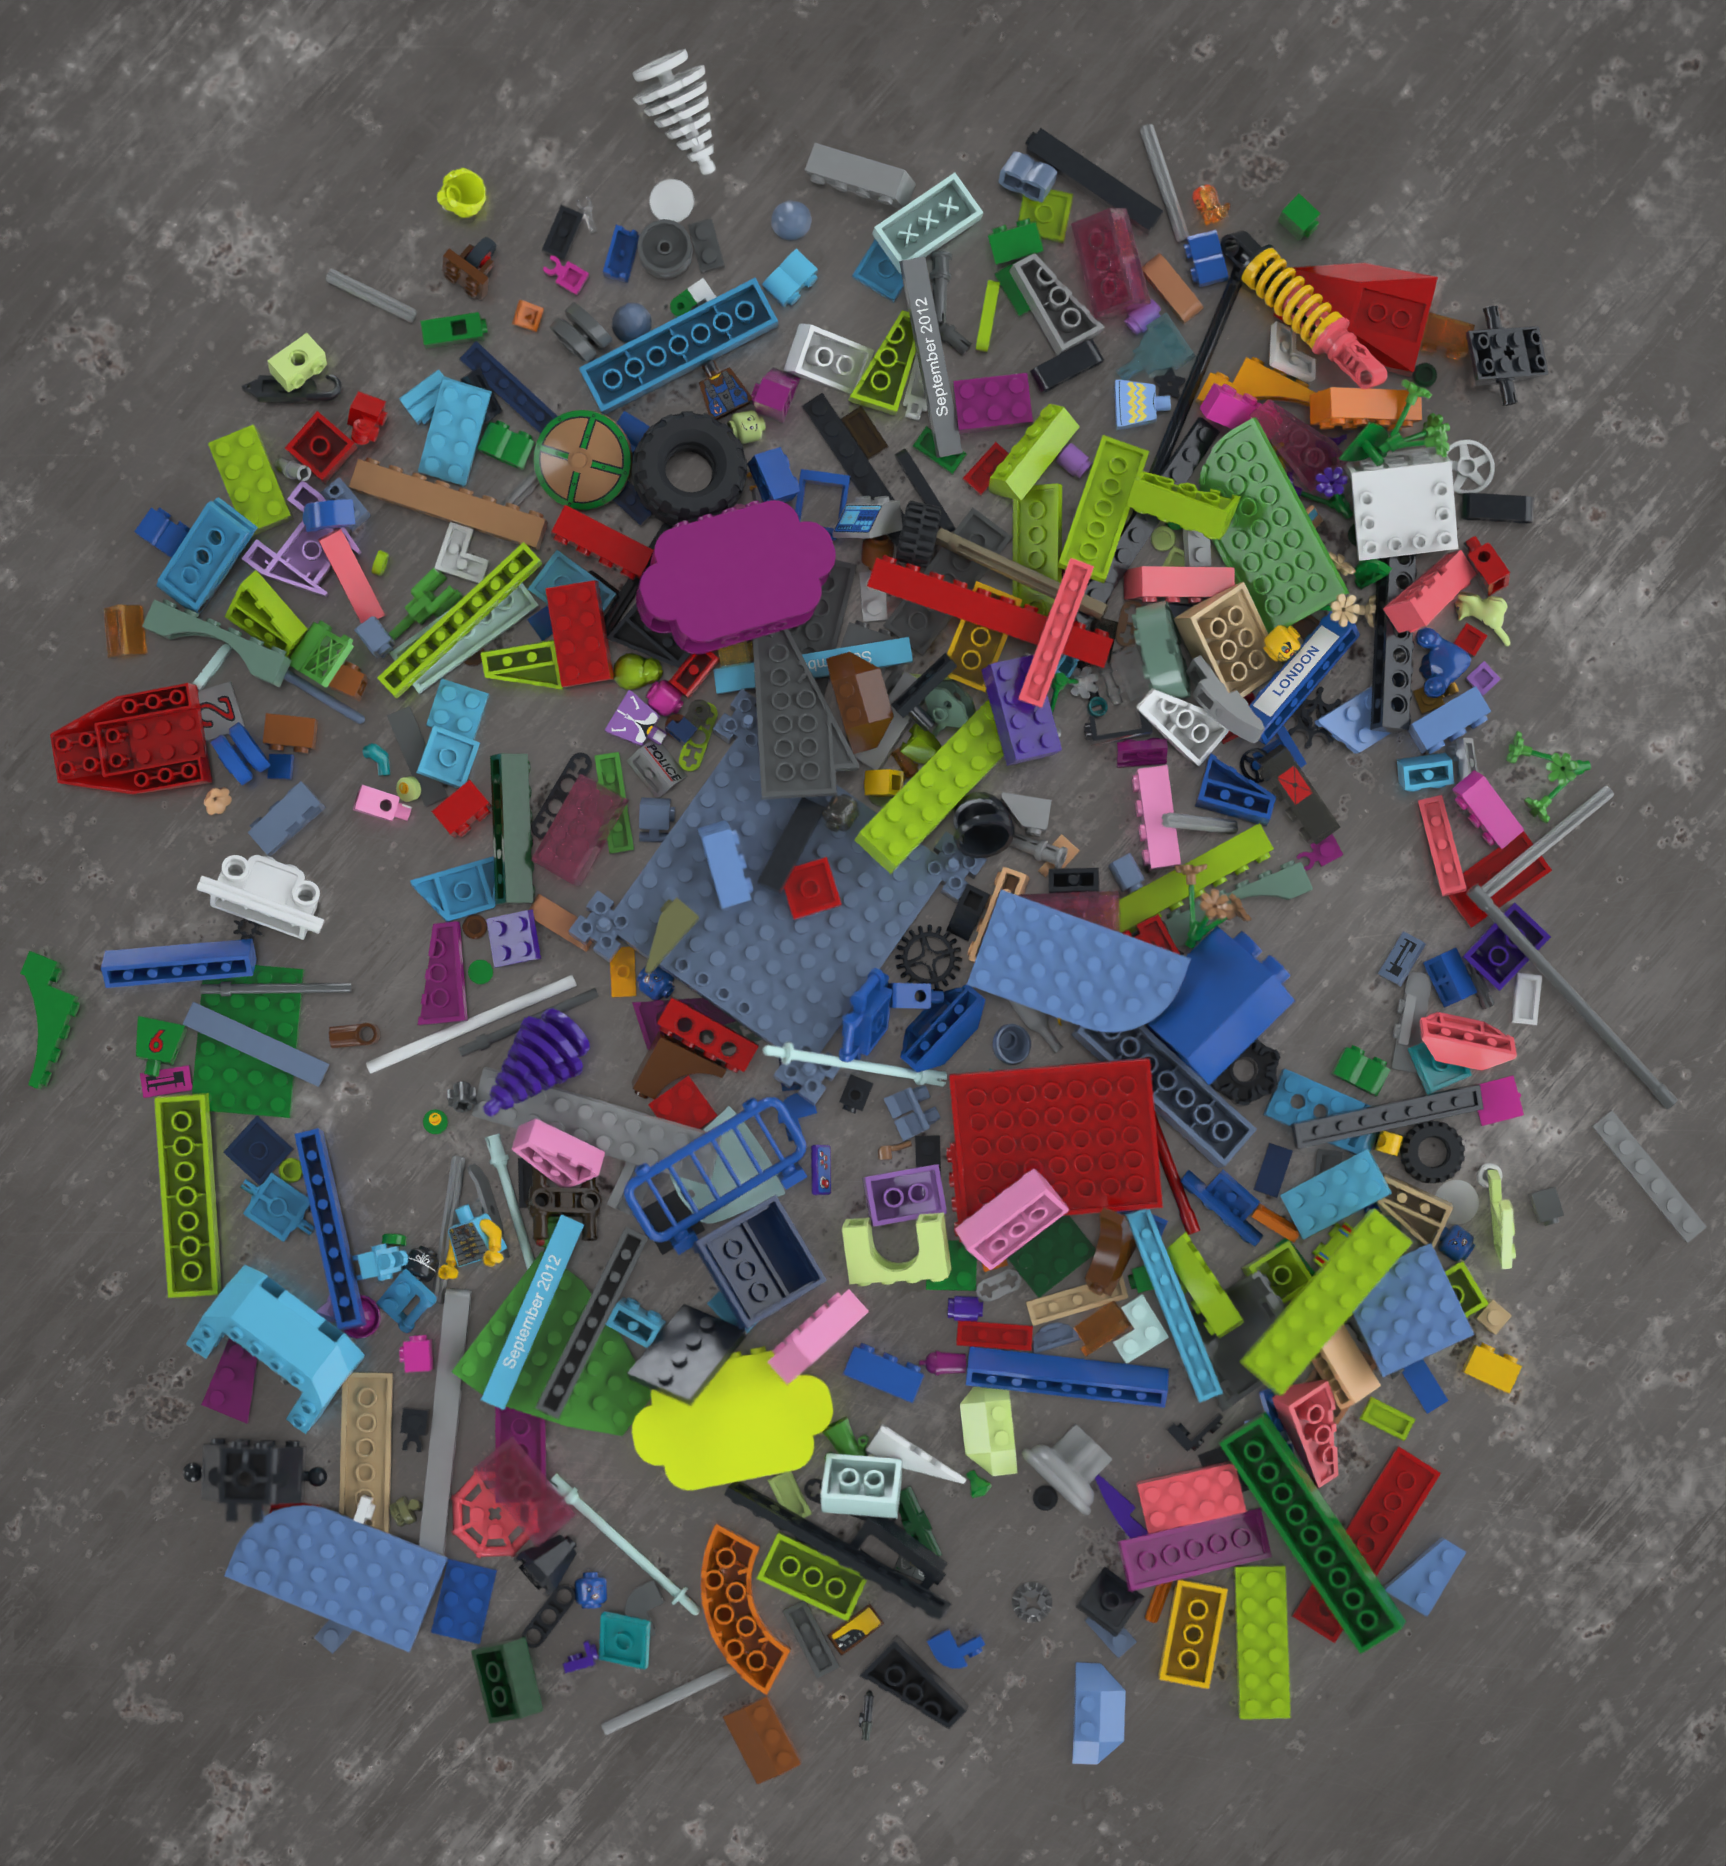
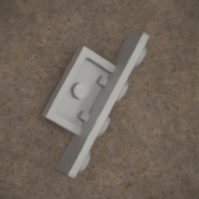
M1410 971L1407 976L1404 997L1399 999L1397 1013L1400 1014L1399 1024L1395 1023L1393 1038H1396L1392 1069L1412 1073L1417 1071L1408 1048L1422 1042L1419 1021L1422 1017H1426L1432 984L1428 974Z

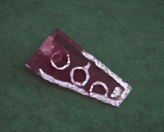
M1270 399L1250 414L1251 418L1255 417L1273 449L1305 491L1312 492L1316 489V486L1320 483L1316 481L1315 477L1317 474L1325 475V468L1331 467L1334 472L1337 467H1343L1349 462L1338 459L1343 452L1333 440L1304 423Z

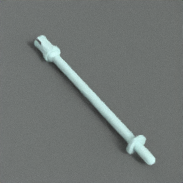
M786 1042L783 1048L769 1045L763 1048L765 1055L781 1057V1061L785 1065H788L793 1059L910 1078L915 1081L916 1085L922 1086L924 1084H931L943 1087L946 1082L941 1081V1079L947 1080L945 1071L928 1069L917 1073L914 1069L853 1059L851 1062H843L836 1056L793 1050V1044Z
M499 1133L485 1138L491 1156L489 1162L490 1165L493 1164L497 1168L528 1270L535 1259L506 1166L509 1155L505 1154Z
M557 1473L551 1478L546 1486L550 1487L563 1499L561 1502L573 1505L674 1597L671 1604L675 1605L679 1601L693 1615L700 1613V1607L685 1594L689 1588L684 1587L680 1590L579 1498L576 1487L572 1488Z

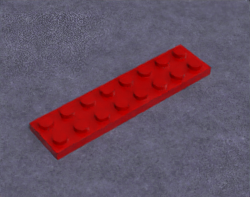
M1399 1446L1395 1449L1345 1529L1376 1577L1441 1475L1439 1471ZM1312 1583L1291 1616L1335 1643L1344 1629Z

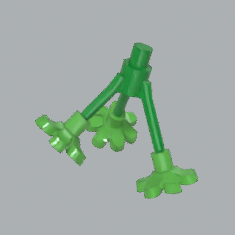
M1406 379L1402 380L1401 385L1409 392L1405 400L1407 403L1394 429L1391 431L1390 437L1385 439V443L1378 446V450L1384 455L1389 451L1394 452L1401 448L1425 445L1426 448L1435 447L1437 455L1447 457V451H1449L1450 447L1447 442L1448 435L1446 431L1450 430V425L1448 423L1442 424V415H1435L1434 413L1428 415L1427 421L1423 423L1424 429L1419 433L1404 438L1399 433L1411 405L1414 406L1417 398L1426 397L1430 399L1432 396L1429 390L1422 387L1418 388L1416 384ZM1421 437L1425 438V440L1413 441Z
M1516 731L1513 744H1509L1508 750L1510 753L1507 755L1506 761L1516 763L1520 755L1528 757L1532 755L1552 761L1546 764V769L1552 771L1548 775V779L1551 782L1558 779L1559 785L1540 801L1537 799L1532 800L1530 797L1524 800L1525 805L1531 809L1529 813L1533 817L1538 815L1542 822L1548 823L1550 817L1547 815L1546 808L1552 803V799L1570 781L1574 780L1577 775L1590 770L1591 763L1588 760L1572 761L1571 755L1568 753H1564L1561 757L1557 753L1548 755L1532 750V747L1524 745L1522 733Z

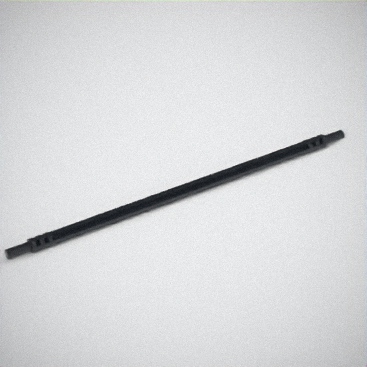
M1234 264L1230 278L1227 281L1218 307L1149 471L1151 474L1159 475L1171 457L1238 292L1241 289L1243 282L1238 279L1241 269L1236 264Z

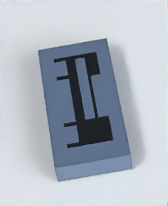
M1403 931L1378 974L1401 987L1426 944Z

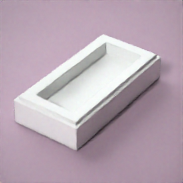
M1516 973L1511 1023L1537 1025L1542 975Z

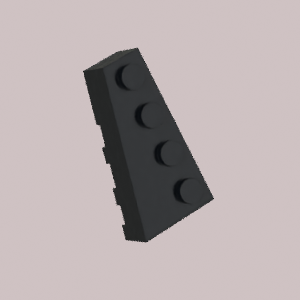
M898 1636L860 1674V1677L871 1681L885 1692L888 1691L901 1699L902 1702L913 1706L921 1711L922 1714L947 1729H950L967 1712L969 1707Z

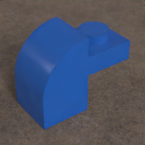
M353 499L328 500L306 504L303 513V523L306 526V532H316L326 528H344L354 525Z
M798 1093L790 1095L783 1101L802 1133L798 1119L817 1114L816 1107L799 1096ZM778 1113V1123L782 1124L784 1122ZM785 1127L789 1142L794 1141L789 1130Z
M949 1628L927 1639V1643L935 1658L942 1665L953 1669L968 1666L964 1656L968 1654L969 1658L981 1653L983 1651L981 1647L985 1646V1642L980 1634L957 1645Z

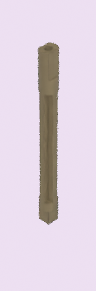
M940 528L935 544L1053 599L1056 598L1061 583L943 528ZM1084 594L1078 610L1101 621L1108 609V605Z

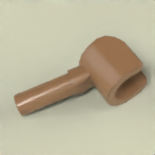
M911 1141L881 1146L878 1149V1159H892V1151L912 1146Z

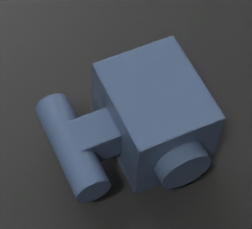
M641 797L639 829H649V832H640L639 842H663L669 833H660V830H669L670 822H675V807H671V799Z

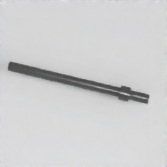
M222 981L221 984H201V994H221V996L268 993H351L352 990L351 983L232 984L231 981Z
M593 988L550 1008L563 1013L599 997L596 988ZM545 1010L531 1015V1017L540 1019ZM523 1019L488 1035L484 1033L475 1037L476 1040L458 1047L461 1056L463 1057L479 1049L483 1051L489 1048L490 1044L517 1033Z

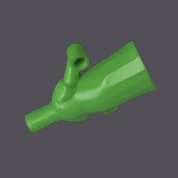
M843 1417L833 1422L822 1431L839 1454L867 1456L866 1446L869 1437L866 1434L861 1435L857 1442L850 1427L848 1417Z

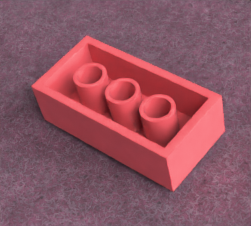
M1231 1461L1137 1481L1148 1534L1246 1512L1238 1473Z

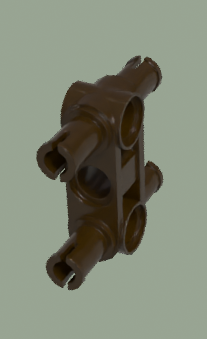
M531 1165L532 1186L529 1189L526 1205L530 1217L533 1218V1239H548V1217L564 1215L566 1217H579L582 1219V1224H584L582 1240L596 1241L598 1239L597 1218L600 1216V1207L603 1201L600 1190L596 1187V1177L581 1183L580 1188L550 1187L547 1185V1177ZM535 1197L543 1198L545 1207L538 1206L535 1202ZM584 1198H590L593 1201L594 1207H587L584 1204Z

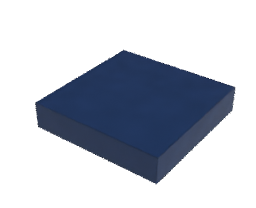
M257 1115L223 1153L260 1186L266 1181L270 1173H273L281 1162L290 1155L294 1148Z

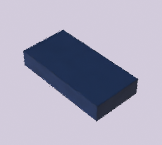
M1269 1143L1253 1190L1277 1198L1293 1150Z

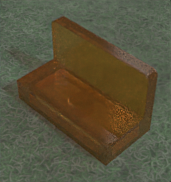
M115 605L104 608L108 658L146 654L145 629L142 627L144 623L142 606Z
M1111 1301L1077 1324L1074 1329L1085 1343L1080 1348L1085 1356H1088L1125 1331L1131 1324L1116 1302Z

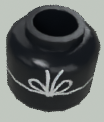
M424 1246L413 1248L408 1254L407 1264L403 1265L402 1268L403 1270L407 1269L420 1282H430L439 1266V1260L436 1258L437 1253Z

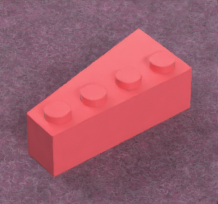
M1141 566L1127 569L1123 575L1124 600H1142V603H1155L1157 600L1163 599L1168 603H1180V599H1188V603H1200L1203 599H1208L1235 585L1234 567Z

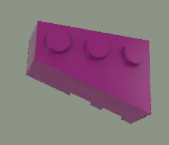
M773 367L762 378L761 383L756 382L751 397H753L752 405L755 406V412L784 423L801 378Z

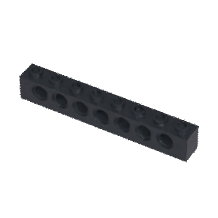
M1417 554L1399 556L1401 563H1399L1397 556L1378 558L1379 561L1390 566L1392 570L1387 576L1378 580L1376 585L1370 730L1397 734L1409 730L1411 723L1413 632L1405 631L1398 633L1397 631L1398 635L1396 636L1394 633L1395 627L1383 608L1415 581L1417 577ZM1396 579L1398 580L1400 587L1397 586ZM1393 652H1394L1395 655H1396V661H1395V659H1394V657H1393ZM1392 677L1395 679V685L1392 682ZM1391 701L1394 704V710L1391 707Z

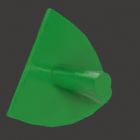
M1369 422L1338 459L1355 462L1370 457L1376 466L1382 465L1384 463L1383 458L1387 456V453L1382 455L1378 450V446L1385 443V439L1388 438V432L1383 426Z

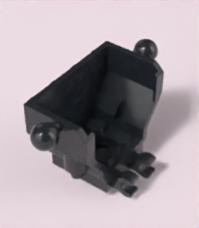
M210 1438V1443L203 1444L202 1468L197 1463H188L182 1472L184 1479L191 1483L197 1482L202 1478L201 1500L227 1504L226 1522L238 1521V1504L252 1505L251 1523H262L264 1520L263 1505L302 1503L305 1496V1481H309L315 1487H320L327 1481V1472L321 1467H314L310 1471H306L307 1446H300V1441H285V1445H275V1440H260L250 1444V1439H235L225 1443L223 1438ZM242 1472H248L251 1475L252 1482L249 1486H245L240 1482L239 1477Z

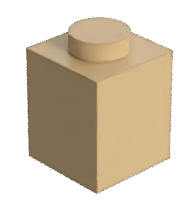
M1489 1299L1487 1301L1489 1304L1480 1309L1473 1318L1489 1332L1496 1335L1512 1315L1496 1301Z

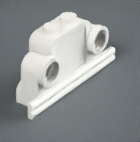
M239 855L229 856L222 863V871L217 881L202 876L197 885V890L211 895V907L304 940L308 930L319 934L324 923V919L313 916L320 896L318 886L311 881H304V873L296 866L282 864L270 856L254 855L248 861Z

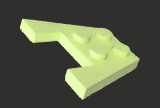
M1492 1169L1487 1170L1494 1249L1501 1268L1508 1269L1512 1268V1259L1516 1258L1515 1245L1512 1244V1237L1515 1235L1513 1208L1509 1199L1502 1200L1501 1178L1498 1170Z

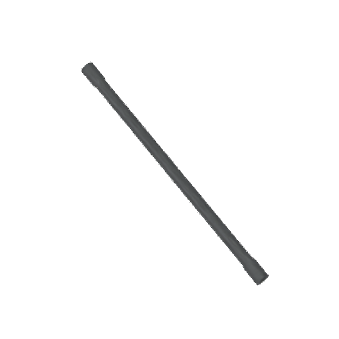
M1478 884L1470 888L1467 895L1498 925L1643 1081L1658 1101L1666 1109L1671 1108L1678 1101L1673 1093L1635 1056L1493 903L1489 895Z

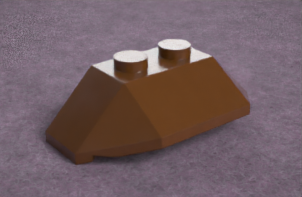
M851 652L826 658L831 683L853 754L878 748L894 718L881 669Z

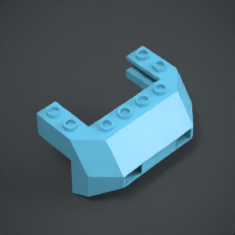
M244 1265L222 1290L202 1316L186 1343L194 1352L206 1359L214 1346L217 1347L224 1336L228 1335L233 1341H236L248 1350L250 1354L257 1357L269 1366L270 1369L301 1390L303 1393L286 1420L304 1434L321 1417L337 1390L363 1361L365 1356L342 1331L266 1274L247 1265Z

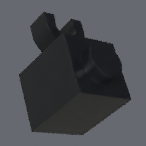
M403 1408L400 1433L407 1434V1438L403 1442L402 1450L408 1451V1444L413 1441L417 1444L416 1452H422L420 1435L426 1436L428 1434L431 1409Z

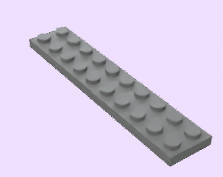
M489 1067L483 1068L476 1096L478 1104L474 1105L472 1116L518 1129V1126L536 1118L604 1151L607 1156L638 1165L647 1163L649 1167L707 1133L700 1129L557 1087L547 1091L541 1090L542 1092L532 1098L528 1096L527 1100L518 1104L515 1103L513 1107L507 1110L500 1108L494 1117H489L483 1112L482 1108L487 1101L491 1100L489 1092L492 1086L497 1085L495 1079L498 1073L502 1072ZM722 1136L715 1139L719 1147ZM710 1142L695 1151L694 1154L711 1181L718 1153ZM690 1155L672 1165L679 1177L707 1185ZM668 1168L662 1171L671 1174Z

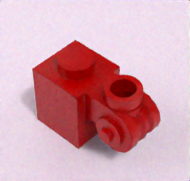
M358 391L350 406L347 425L353 426L351 439L354 443L364 445L369 443V441H376L380 430L378 427L379 425L384 426L388 412L384 411L386 401Z

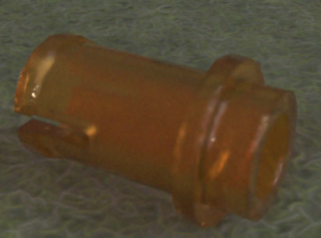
M899 747L891 755L900 769L904 771V776L909 779L919 771V765L901 753V747Z

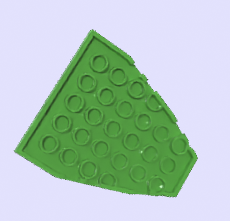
M543 1251L540 1252L452 1370L454 1375L481 1395H483L539 1267L544 1255ZM565 1268L506 1407L566 1427L623 1436L637 1414L650 1400L651 1392L648 1387L629 1380L628 1372L636 1362L620 1334L606 1324L559 1419H555L535 1409L591 1296L583 1281Z

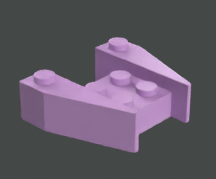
M304 481L298 484L287 499L292 506L304 513L306 504L326 501L319 492ZM302 520L277 554L256 539L242 557V560L251 568L257 570L263 577L327 598L329 594L318 585L332 567L318 539L338 528L306 532V526ZM340 528L352 551L360 555L361 551L346 529Z

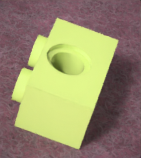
M307 333L268 360L270 374L288 393L294 388L301 387L312 375L322 372L327 365L325 352ZM297 363H303L300 366H295Z

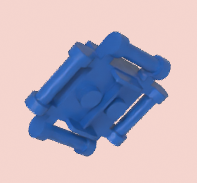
M873 968L869 972L868 979L860 990L854 992L850 997V1003L854 1006L853 1012L844 1015L842 1020L843 1045L839 1051V1059L843 1062H851L853 1059L860 1060L861 1054L868 1056L888 1030L892 989L886 988L889 983V976L878 968Z

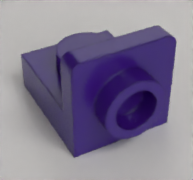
M586 1640L583 1644L587 1656L583 1657L582 1653L567 1656L568 1661L563 1663L565 1673L594 1666L596 1664L595 1659L599 1658L596 1645H591L590 1640Z

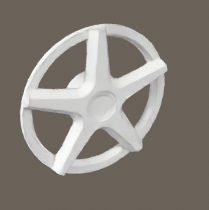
M1460 440L1454 442L1449 446V451L1458 445L1460 447V460L1451 461L1452 470L1458 472L1453 485L1454 493L1461 495L1463 493H1479L1489 485L1493 478L1495 470L1493 457L1490 451L1477 441ZM1467 444L1481 448L1486 454L1474 459L1471 458ZM1490 461V473L1485 481L1477 472V468ZM1467 478H1471L1480 486L1473 490L1460 489Z

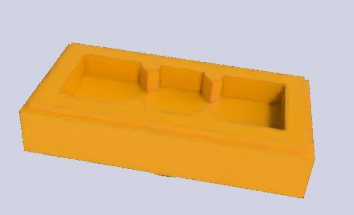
M630 946L621 947L610 962L612 997L637 996L635 950Z

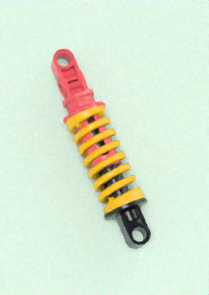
M1238 231L1223 236L1220 242L1222 252L1241 269L1238 279L1250 289L1256 290L1257 296L1265 299L1266 305L1274 308V312L1278 316H1282L1283 321L1287 325H1291L1292 330L1296 334L1301 335V339L1311 347L1314 354L1321 355L1326 353L1328 359L1331 362H1335L1362 389H1369L1386 381L1387 370L1385 366L1365 346L1357 341V337L1353 333L1347 331L1350 323L1349 320L1345 319L1337 311L1329 314L1332 308L1331 304L1328 302L1321 304L1323 300L1322 295L1318 293L1312 295L1314 288L1311 285L1303 286L1305 279L1302 276L1294 278L1296 270L1293 267L1286 268L1287 261L1281 258L1274 246L1269 244L1261 247L1246 231Z

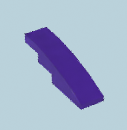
M1098 1474L1095 1480L1102 1496L1129 1538L1146 1535L1148 1533L1147 1529L1130 1515L1136 1507Z

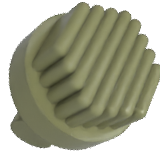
M403 1496L397 1499L396 1503L390 1505V1512L397 1526L402 1527L416 1522L415 1511H422L423 1503L415 1499L409 1502Z

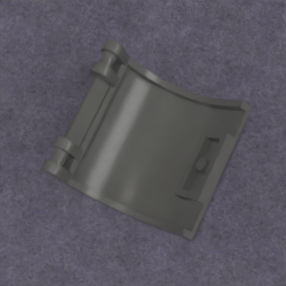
M1260 1271L1252 1273L1224 1289L1245 1323L1219 1339L1216 1333L1211 1336L1203 1324L1207 1321L1203 1313L1198 1315L1194 1309L1191 1311L1223 1394L1216 1396L1220 1403L1218 1406L1222 1412L1264 1384L1240 1363V1360L1284 1310L1283 1301L1274 1294L1270 1288V1281ZM1225 1389H1226V1391L1228 1392V1394L1230 1395L1229 1398L1227 1397L1226 1393L1224 1392Z

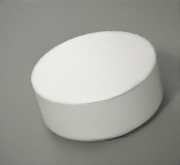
M1486 1163L1478 1169L1476 1176L1481 1186L1489 1188L1487 1170H1498L1502 1180V1171L1497 1165Z

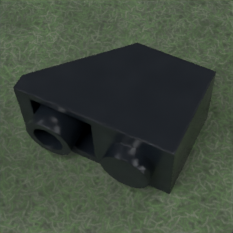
M967 884L946 931L968 942L985 909L990 894Z

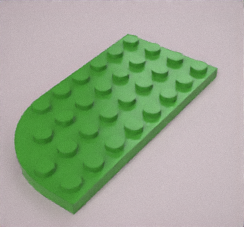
M1257 417L1251 418L1225 434L1211 449L1212 452L1202 467L1199 478L1200 491L1210 492V489L1220 491V496L1230 499L1232 494L1241 496L1226 533L1220 540L1212 539L1226 567H1234L1235 584L1245 583L1269 634L1278 625H1283L1287 628L1290 625H1294L1324 606L1336 601L1337 595H1347L1349 591Z

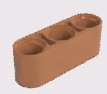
M1160 253L1139 268L1144 278L1182 324H1185L1203 310V306L1198 298Z
M540 894L536 896L528 909L533 910L535 921L587 952L593 943L591 940L585 946L569 935V930L578 917Z

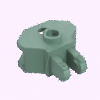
M943 680L925 697L928 708L926 712L938 724L932 732L935 737L947 726L961 728L976 712L973 698L956 682L951 680ZM954 693H958L960 695V700L958 699V697L954 695Z

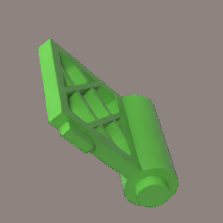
M320 620L318 624L313 621L289 659L292 660L290 663L291 667L327 688L354 646L351 644L354 640L344 634L341 638L331 633L333 628ZM329 656V660L324 662V658Z

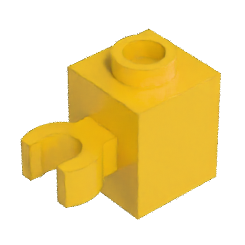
M892 769L865 770L864 795L894 797L903 788V783L906 781L904 771Z

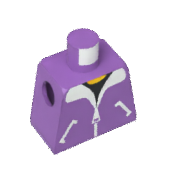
M628 690L605 728L607 734L640 747L644 746L648 739L661 745L668 734L656 726L661 717L630 690Z

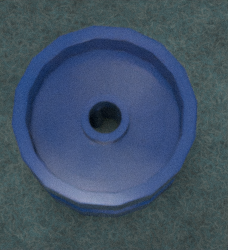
M238 722L229 728V735L235 744L232 745L224 735H219L211 741V744L225 768L243 786L253 779V773L247 763H250L260 773L270 767L271 764L245 727Z

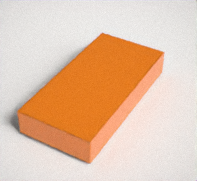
M1259 1204L1254 1209L1252 1218L1295 1243L1300 1234L1295 1224L1262 1204Z

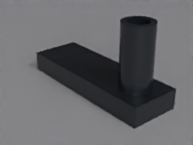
M944 653L891 705L902 718L908 715L923 731L929 730L935 721L919 703L957 665Z

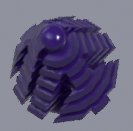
M553 1008L546 1009L540 1019L531 1016L524 1017L520 1029L514 1038L513 1045L508 1051V1058L504 1060L501 1066L502 1072H499L495 1079L497 1085L492 1086L489 1092L491 1100L487 1101L483 1106V1112L489 1117H494L500 1108L507 1110L513 1107V1104L527 1100L528 1096L532 1098L541 1093V1090L547 1091L556 1084H562L569 1078L580 1075L583 1071L582 1060L578 1057L585 1056L590 1049L589 1041L580 1027L567 1015Z

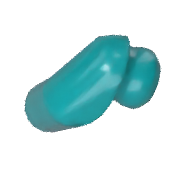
M374 743L364 746L362 750L363 756L377 762L378 776L391 775L388 753Z

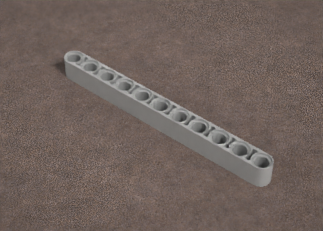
M446 1288L419 1538V1546L442 1556H445L463 1385V1380L454 1375L452 1370L466 1353L472 1290Z

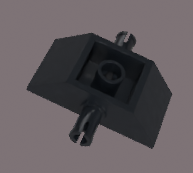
M1499 306L1486 307L1483 309L1487 330L1466 332L1476 386L1499 385L1502 406L1514 405L1518 403L1514 382L1549 374L1539 326L1502 327Z

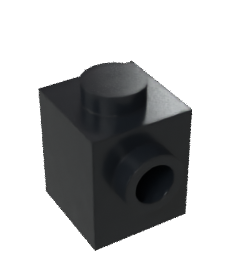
M850 1074L839 1101L844 1104L842 1109L854 1114L857 1113V1110L863 1111L874 1083Z

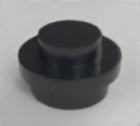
M1047 1485L1038 1487L1033 1494L1035 1506L1044 1511L1054 1508L1058 1502V1495L1055 1489Z

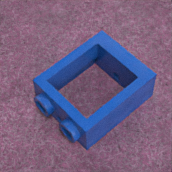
M801 469L799 479L800 492L797 494L795 507L799 521L801 522L806 483L842 488L839 520L847 504L850 476ZM824 527L831 536L832 541H836L837 538H833L832 534L835 528Z

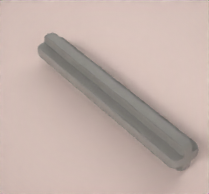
M330 269L326 276L328 283L408 322H413L417 315L416 309L338 271Z
M1175 813L1162 815V825L1164 827L1225 834L1237 833L1238 822L1236 820Z

